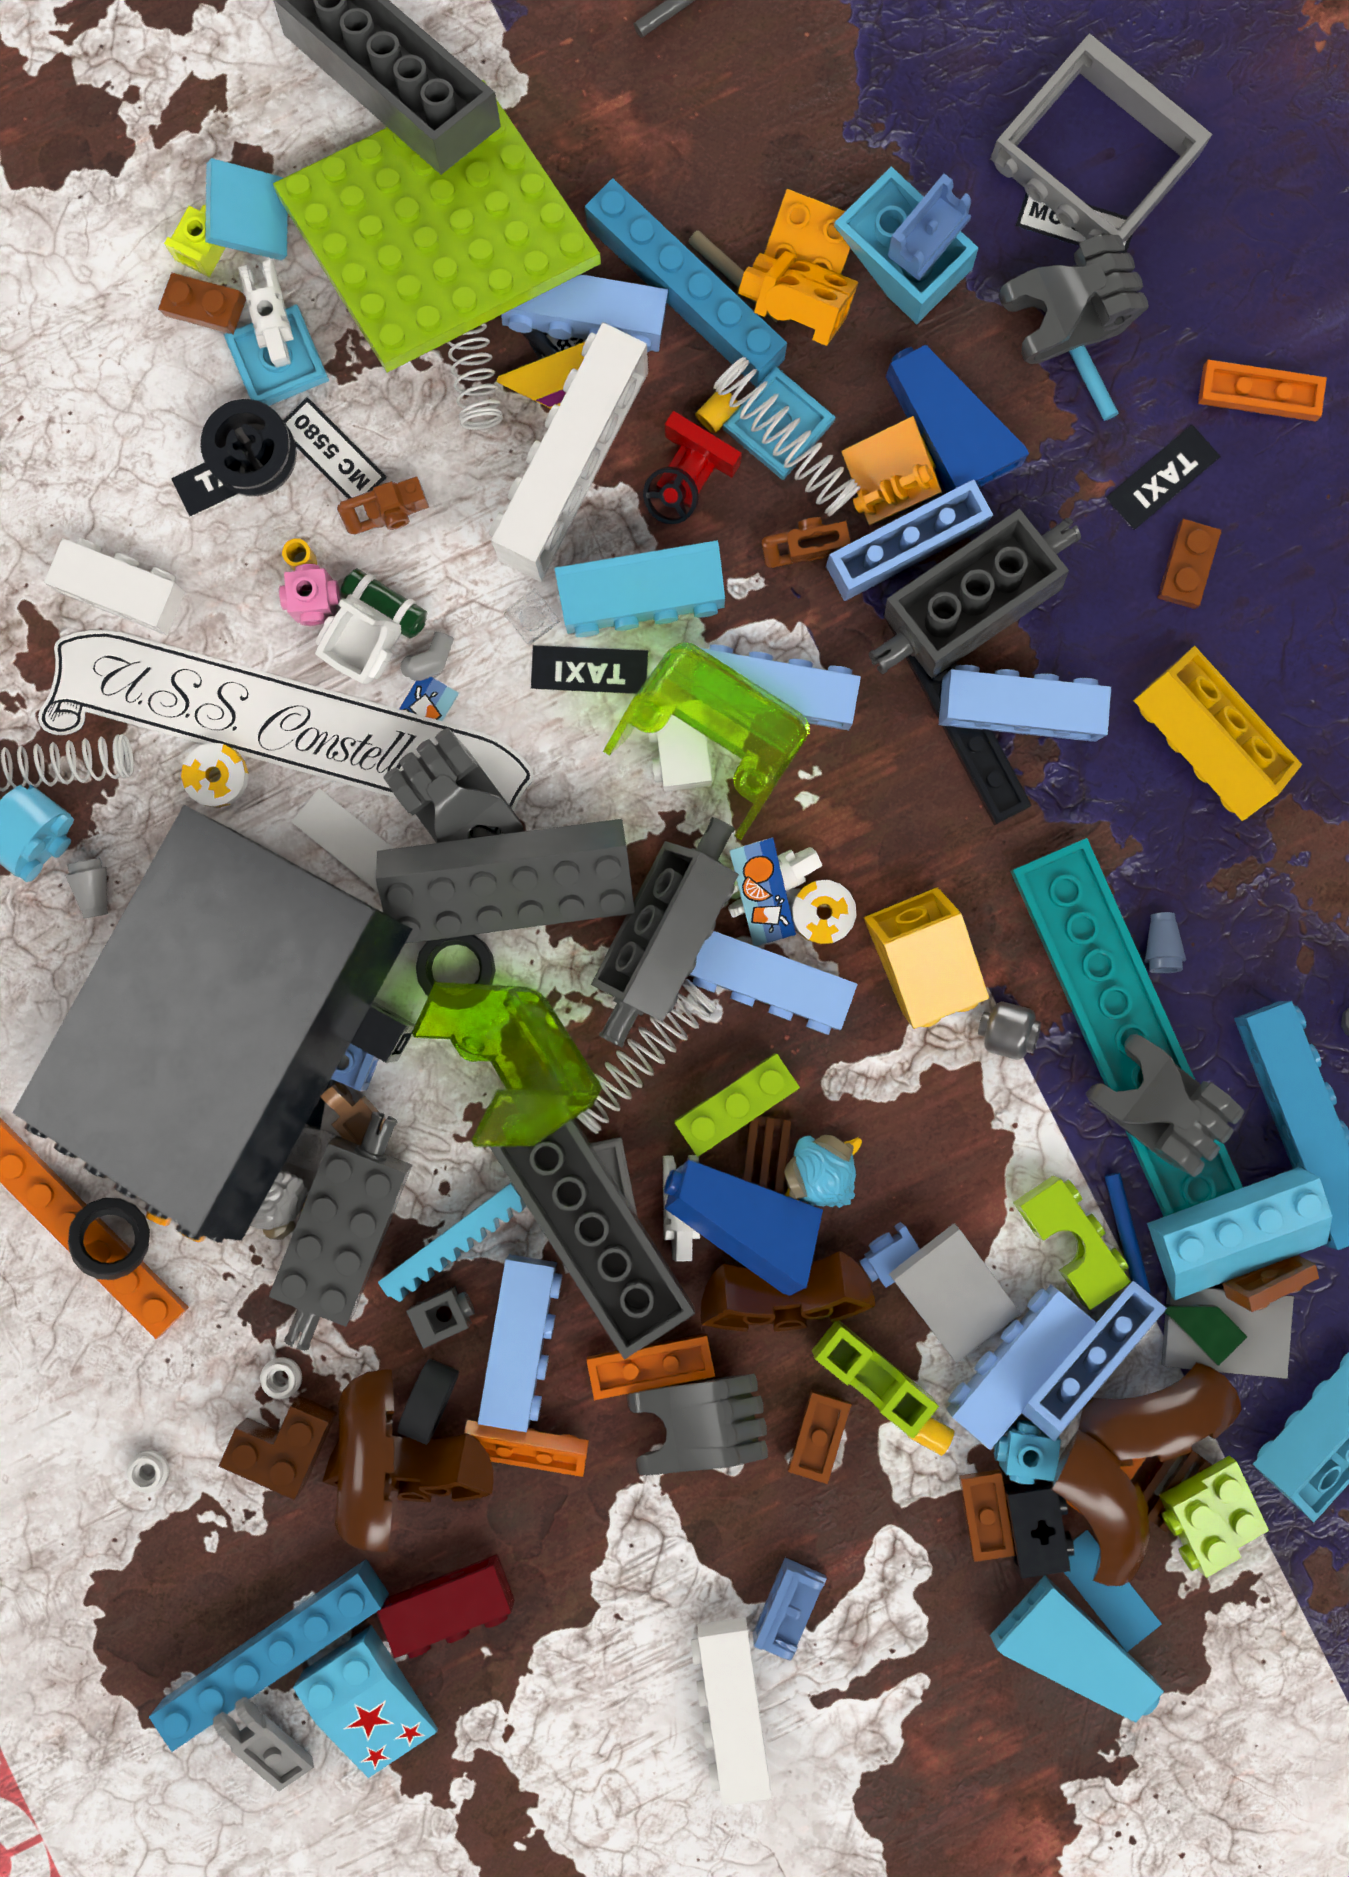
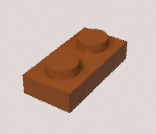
M171 272L158 310L166 317L234 335L246 302V297L239 290Z
M1182 519L1179 522L1158 593V599L1192 609L1200 606L1222 530Z
M1296 1255L1223 1283L1226 1298L1254 1312L1268 1307L1270 1303L1289 1293L1300 1291L1303 1286L1319 1279L1315 1263Z
M811 1389L788 1464V1472L828 1484L851 1408L850 1401Z
M997 1469L959 1475L971 1555L974 1562L1015 1556L1001 1471Z

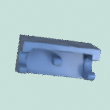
M946 174L939 178L891 237L888 257L919 281L971 219V215L968 213L971 205L969 195L965 193L961 199H958L952 193L953 180Z
M785 1557L752 1633L754 1647L768 1651L781 1658L792 1660L820 1591L825 1585L826 1575Z

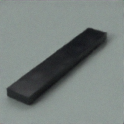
M888 623V625H889V627H890V629H891L893 635H894V636L897 635V633L894 631V629H893V628L891 627V625ZM909 655L906 659L939 720L942 679L951 669L955 670V666L958 665L954 663L931 679L914 656ZM942 726L994 825L1032 806L992 730Z

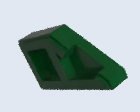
M1164 1305L1166 1307L1164 1312L1218 1366L1247 1338L1244 1332L1215 1305Z

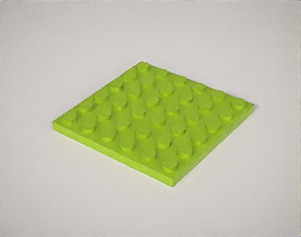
M497 99L501 127L442 175L386 127L273 183L278 198L386 373L601 264L599 251Z

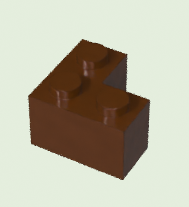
M300 1396L290 1406L279 1431L246 1418L235 1428L218 1467L295 1500L305 1488L337 1412Z

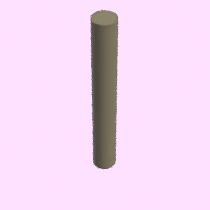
M699 230L695 231L688 243L739 288L744 271ZM769 313L767 314V315L770 316L775 322L778 321V320H776L775 318H773Z

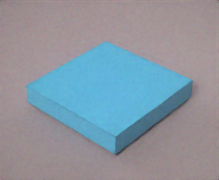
M211 158L206 163L205 242L282 261L287 256V211L278 198L273 183L284 177Z
M297 304L286 308L294 339L286 342L291 360L289 365L278 368L274 366L267 347L259 348L253 322L235 329L234 335L229 333L223 334L251 400L260 401L270 406L329 381Z
M775 366L759 384L761 385L764 381H768L767 386L752 402L744 416L758 408L774 394H778V398L761 417L755 428L769 420L785 406H789L788 412L773 428L766 440L777 434L795 419L800 418L799 424L778 449L780 451L803 433L811 430V435L790 459L789 463H791L814 446L835 422L836 417ZM749 398L723 425V430L780 479L784 480L797 465L784 468L786 458L796 445L781 455L774 456L773 450L785 433L772 442L763 444L762 438L773 422L759 431L752 432L751 426L762 410L748 419H740L741 411L750 400Z

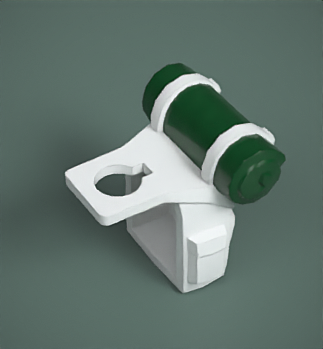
M356 568L344 578L340 588V595L344 599H341L338 604L341 608L335 616H329L324 622V626L315 641L318 645L315 655L337 671L362 684H369L374 679L380 678L393 655L391 648L399 636L402 634L411 639L423 630L426 625L428 612L419 607L414 600L406 599L377 581L375 576L370 573L366 574Z

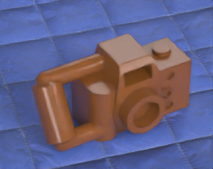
M416 476L399 483L390 481L373 487L372 491L340 502L337 510L347 532L356 535L376 527H384L385 525L388 530L401 528L410 522L408 515L427 509L429 505L422 485ZM361 505L364 506L369 518L360 522L354 509Z
M821 517L799 521V530L792 529L788 532L764 537L761 542L765 565L770 568L802 561L808 562L823 559L851 543L846 521L825 525L822 524ZM787 542L789 554L780 556L778 544Z

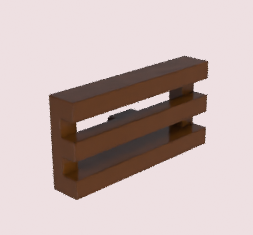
M758 1116L749 1122L743 1180L751 1183L758 1124L766 1125L758 1186L767 1189L774 1126L781 1127L774 1192L783 1194L784 1170L787 1161L791 1120Z
M1195 1451L1185 1454L1186 1456L1173 1475L1169 1477L1160 1494L1180 1484L1194 1462H1196V1465L1186 1480L1210 1467L1212 1464ZM1177 1458L1157 1463L1141 1487L1146 1502H1148ZM1158 1495L1148 1509V1520L1167 1533L1169 1528L1162 1515L1158 1516L1164 1508Z

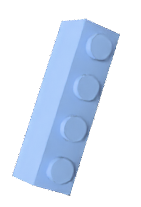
M580 274L502 314V325L509 326L510 329L520 333H529L533 328L548 333L556 339L567 340L571 337L587 339L591 332L597 334L602 322L647 343V353L650 351L659 352L668 289Z
M973 479L831 553L826 568L843 600L846 601L984 529L992 518L993 513Z
M713 644L710 645L709 649H700L692 701L702 700V705L849 730L851 728L861 676L852 675V669L842 666H829L828 670L812 668L813 663L803 659H789L788 663L772 661V655L763 652H749V656L733 654L732 648L723 645Z
M972 665L955 666V670L951 669L942 679L938 725L979 730L988 729L998 732L1096 742L1108 735L1111 687L1098 685V680L1077 678L1073 682L1059 681V676L1054 674H1036L1034 678L1019 677L1018 671L1010 669L996 670L995 674L979 672V667Z
M715 931L704 941L696 957V966L689 975L694 977L692 983L699 988L715 993L717 986L732 991L730 996L732 1000L753 1007L755 1000L770 1005L768 1013L791 1021L793 1014L809 1019L806 1027L829 1035L831 1028L836 1030L842 1029L858 985L857 983Z
M511 1254L505 1259L478 1424L527 1432L530 1420L538 1421L542 1396L535 1395L537 1379L545 1380L549 1360L548 1355H542L544 1338L552 1339L556 1317L554 1314H548L551 1298H559L563 1275L555 1273L557 1262Z
M1132 1281L1027 1403L1022 1414L1055 1442L1160 1318L1166 1307L1136 1282Z
M1052 1285L1047 1290L1041 1288L1033 1295L1028 1302L1027 1307L1030 1310L1020 1322L1014 1320L1006 1327L1001 1335L1003 1342L994 1353L991 1351L986 1352L977 1362L974 1368L977 1373L966 1385L962 1382L949 1396L948 1402L951 1403L947 1407L949 1414L989 1450L993 1448L1019 1417L1027 1403L1097 1323Z

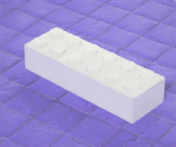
M602 322L597 334L591 332L586 339L582 349L584 359L579 369L573 368L567 376L563 391L566 394L560 406L554 404L546 418L545 427L548 428L541 442L536 440L533 443L526 460L529 467L523 478L518 476L514 480L508 494V499L511 502L505 514H497L489 531L499 562L542 582L648 374L647 343Z

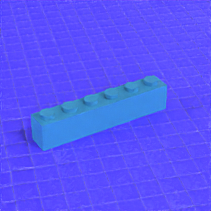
M613 178L585 205L587 228L647 285L668 289L667 303L732 365L740 358L746 357V360H749V364L742 374L746 376L753 369H757L755 375L749 380L755 387L762 382L775 366L778 367L785 360L787 342L760 316L754 313L742 299Z
M1278 1001L1234 1018L1292 1168L1302 1167L1321 1179L1332 1214L1328 1243L1323 1246L1335 1250L1348 1247L1349 1129L1342 1120L1339 1121L1334 1108V1105L1337 1104L1335 1093L1332 1087L1323 1081L1318 1068L1322 1064L1320 1055L1315 1046L1309 1044L1303 1030L1306 1028L1305 1017L1300 1008L1294 1006L1292 1001Z
M367 1559L167 1695L157 1705L149 1719L170 1751H175L211 1726L215 1716L221 1712H225V1714L230 1713L236 1709L235 1703L243 1697H247V1699L252 1698L380 1610L389 1592Z

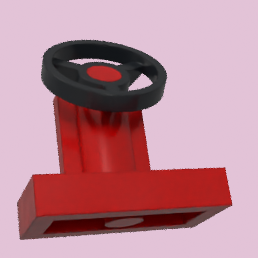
M673 411L665 423V438L674 442L680 448L668 467L660 468L649 476L643 489V499L647 510L655 519L666 524H678L688 519L696 510L699 493L714 469L716 468L733 478L740 467L742 452ZM664 473L656 485L659 490L650 491L653 479L657 475ZM650 498H660L665 506L675 507L680 518H669L660 514L654 508ZM684 504L688 507H691L688 513L686 512Z

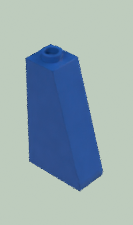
M927 345L916 350L909 347L893 356L886 379L907 418L914 416L919 432L936 465L935 471L947 493L973 479L980 488L1023 465L1029 455L1025 445Z
M691 1160L686 1161L676 1170H671L664 1186V1193L668 1194L665 1209L781 1293L791 1296L807 1287L823 1209Z

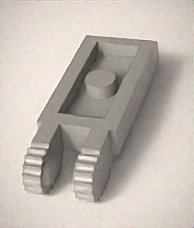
M243 1697L235 1703L238 1717L243 1721V1724H246V1727L241 1731L235 1720L225 1714V1712H221L213 1718L214 1728L221 1739L223 1738L231 1747V1751L278 1792L314 1768L312 1755L265 1714L262 1716L257 1706L252 1701L250 1702L247 1697Z

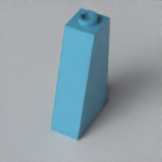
M1046 1575L1042 1577L990 1634L996 1649L1002 1655L1135 1723L1143 1715H1149L1155 1710L1159 1704L1160 1696L1164 1692L1148 1671Z

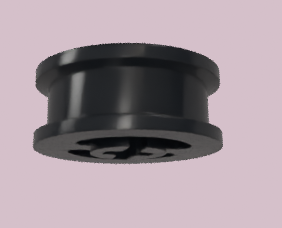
M251 399L230 401L217 408L210 415L202 430L200 446L206 466L224 486L237 494L252 497L269 494L280 488L292 474L297 458L293 434L277 412L260 401ZM248 424H260L265 427L262 430H257ZM242 427L244 434L252 442L251 449L254 456L263 465L257 471L253 461L245 454L247 447L244 440L235 431ZM236 466H242L244 469L254 472L238 473L233 470Z

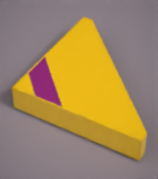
M585 342L500 375L496 382L550 409L554 404L560 406L566 394L563 391L567 376L573 368L578 370L584 359L582 349Z

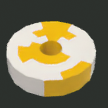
M212 742L199 745L192 750L183 762L181 772L183 787L189 796L202 805L217 808L231 805L238 800L247 787L249 777L246 762L239 752L225 744ZM214 768H218L221 773L220 779L217 782H212L209 778V774Z
M818 880L804 886L795 897L791 908L793 924L798 933L807 941L819 945L832 944L844 938L853 928L857 916L856 903L851 893L840 883L830 880ZM826 905L830 908L831 916L829 919L823 920L817 916L816 910L818 906Z

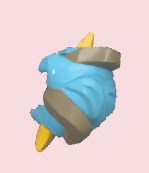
M810 1135L800 1138L794 1150V1157L784 1170L789 1186L785 1196L807 1202L812 1206H837L840 1208L843 1205H850L851 1199L855 1197L853 1191L855 1189L856 1170L853 1155L860 1148L862 1140L857 1137L843 1142L832 1135H822L816 1140Z

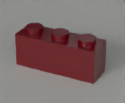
M496 1554L388 1596L382 1608L377 1611L394 1659L407 1654L408 1658H414L430 1650L433 1643L444 1639L447 1643H453L466 1637L470 1633L469 1629L482 1624L485 1625V1628H491L503 1623L508 1619V1614L512 1612L515 1599L499 1556Z

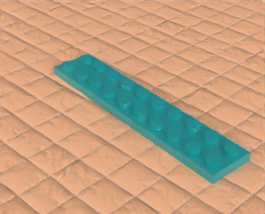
M1088 838L1010 871L1104 1084L1115 1092L1135 1090L1142 1085L1144 1081L1142 1069L1125 1052V1041L1133 1034L1140 1035L1161 1048L1172 1058L1178 1067L1195 1079ZM1126 1131L1163 1217L1243 1188L1225 1145L1216 1139L1214 1142L1220 1147L1217 1156L1211 1161L1201 1157L1200 1160L1205 1165L1202 1171L1194 1178L1165 1162Z

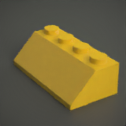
M1196 646L1192 647L1133 700L1139 706L1142 716L1148 722L1154 723L1166 736L1169 746L1175 752L1181 753L1193 766L1196 776L1202 782L1208 783L1220 796L1223 806L1229 812L1235 813L1241 821H1244L1279 795L1302 766V763Z

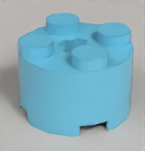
M30 784L28 790L22 785L15 787L0 799V865L25 882L34 880L41 872L43 864L51 856L55 858L60 857L70 845L71 839L66 835L73 824L74 818Z

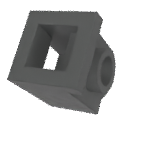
M456 1286L421 1302H417L406 1311L423 1349L468 1329L472 1324L469 1316L475 1314L468 1294L465 1291L459 1294ZM439 1307H449L452 1311V1317L448 1320L442 1319L438 1314Z

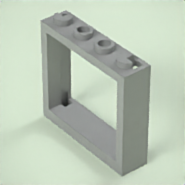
M1089 33L998 138L990 159L1001 174L1008 178H1014L1025 188L1026 193L1031 199L1039 203L1043 202L1055 212L1057 219L1064 226L1073 227L1086 240L1097 235H1119L1125 243L1199 157L1213 134ZM1079 73L1180 155V158L1118 230L1017 147Z

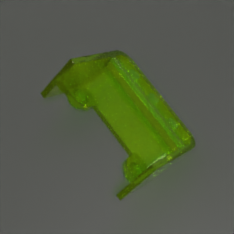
M681 642L666 652L634 696L603 752L610 756L630 737L635 727L646 733H654L661 730L668 723L672 715L684 721L742 759L734 773V785L741 796L754 803L734 837L742 840L807 740L809 724L802 713L692 643Z
M434 983L412 1030L414 1038L450 1039L459 1055L465 1060L471 1062L490 1061L506 1088L497 1089L471 1140L474 1147L534 1146L594 1105L601 1092V1084L550 1003L541 993L521 986Z

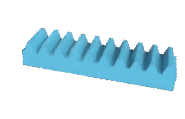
M511 1182L377 1283L388 1297H392L398 1302L402 1301L409 1294L408 1290L414 1292L422 1284L421 1279L425 1282L429 1281L435 1275L434 1269L441 1272L448 1265L447 1259L451 1262L457 1260L461 1256L460 1249L468 1252L474 1246L473 1239L480 1243L487 1236L486 1229L492 1233L500 1227L498 1218L507 1223L513 1217L511 1208L518 1213L523 1211L526 1207L525 1202Z

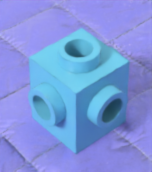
M1017 1420L1016 1426L1011 1425L995 1444V1461H999V1466L1006 1475H1010L1009 1479L1011 1481L1021 1484H1034L1035 1479L1054 1481L1059 1461L1061 1439L1058 1437L1054 1442L1031 1421Z

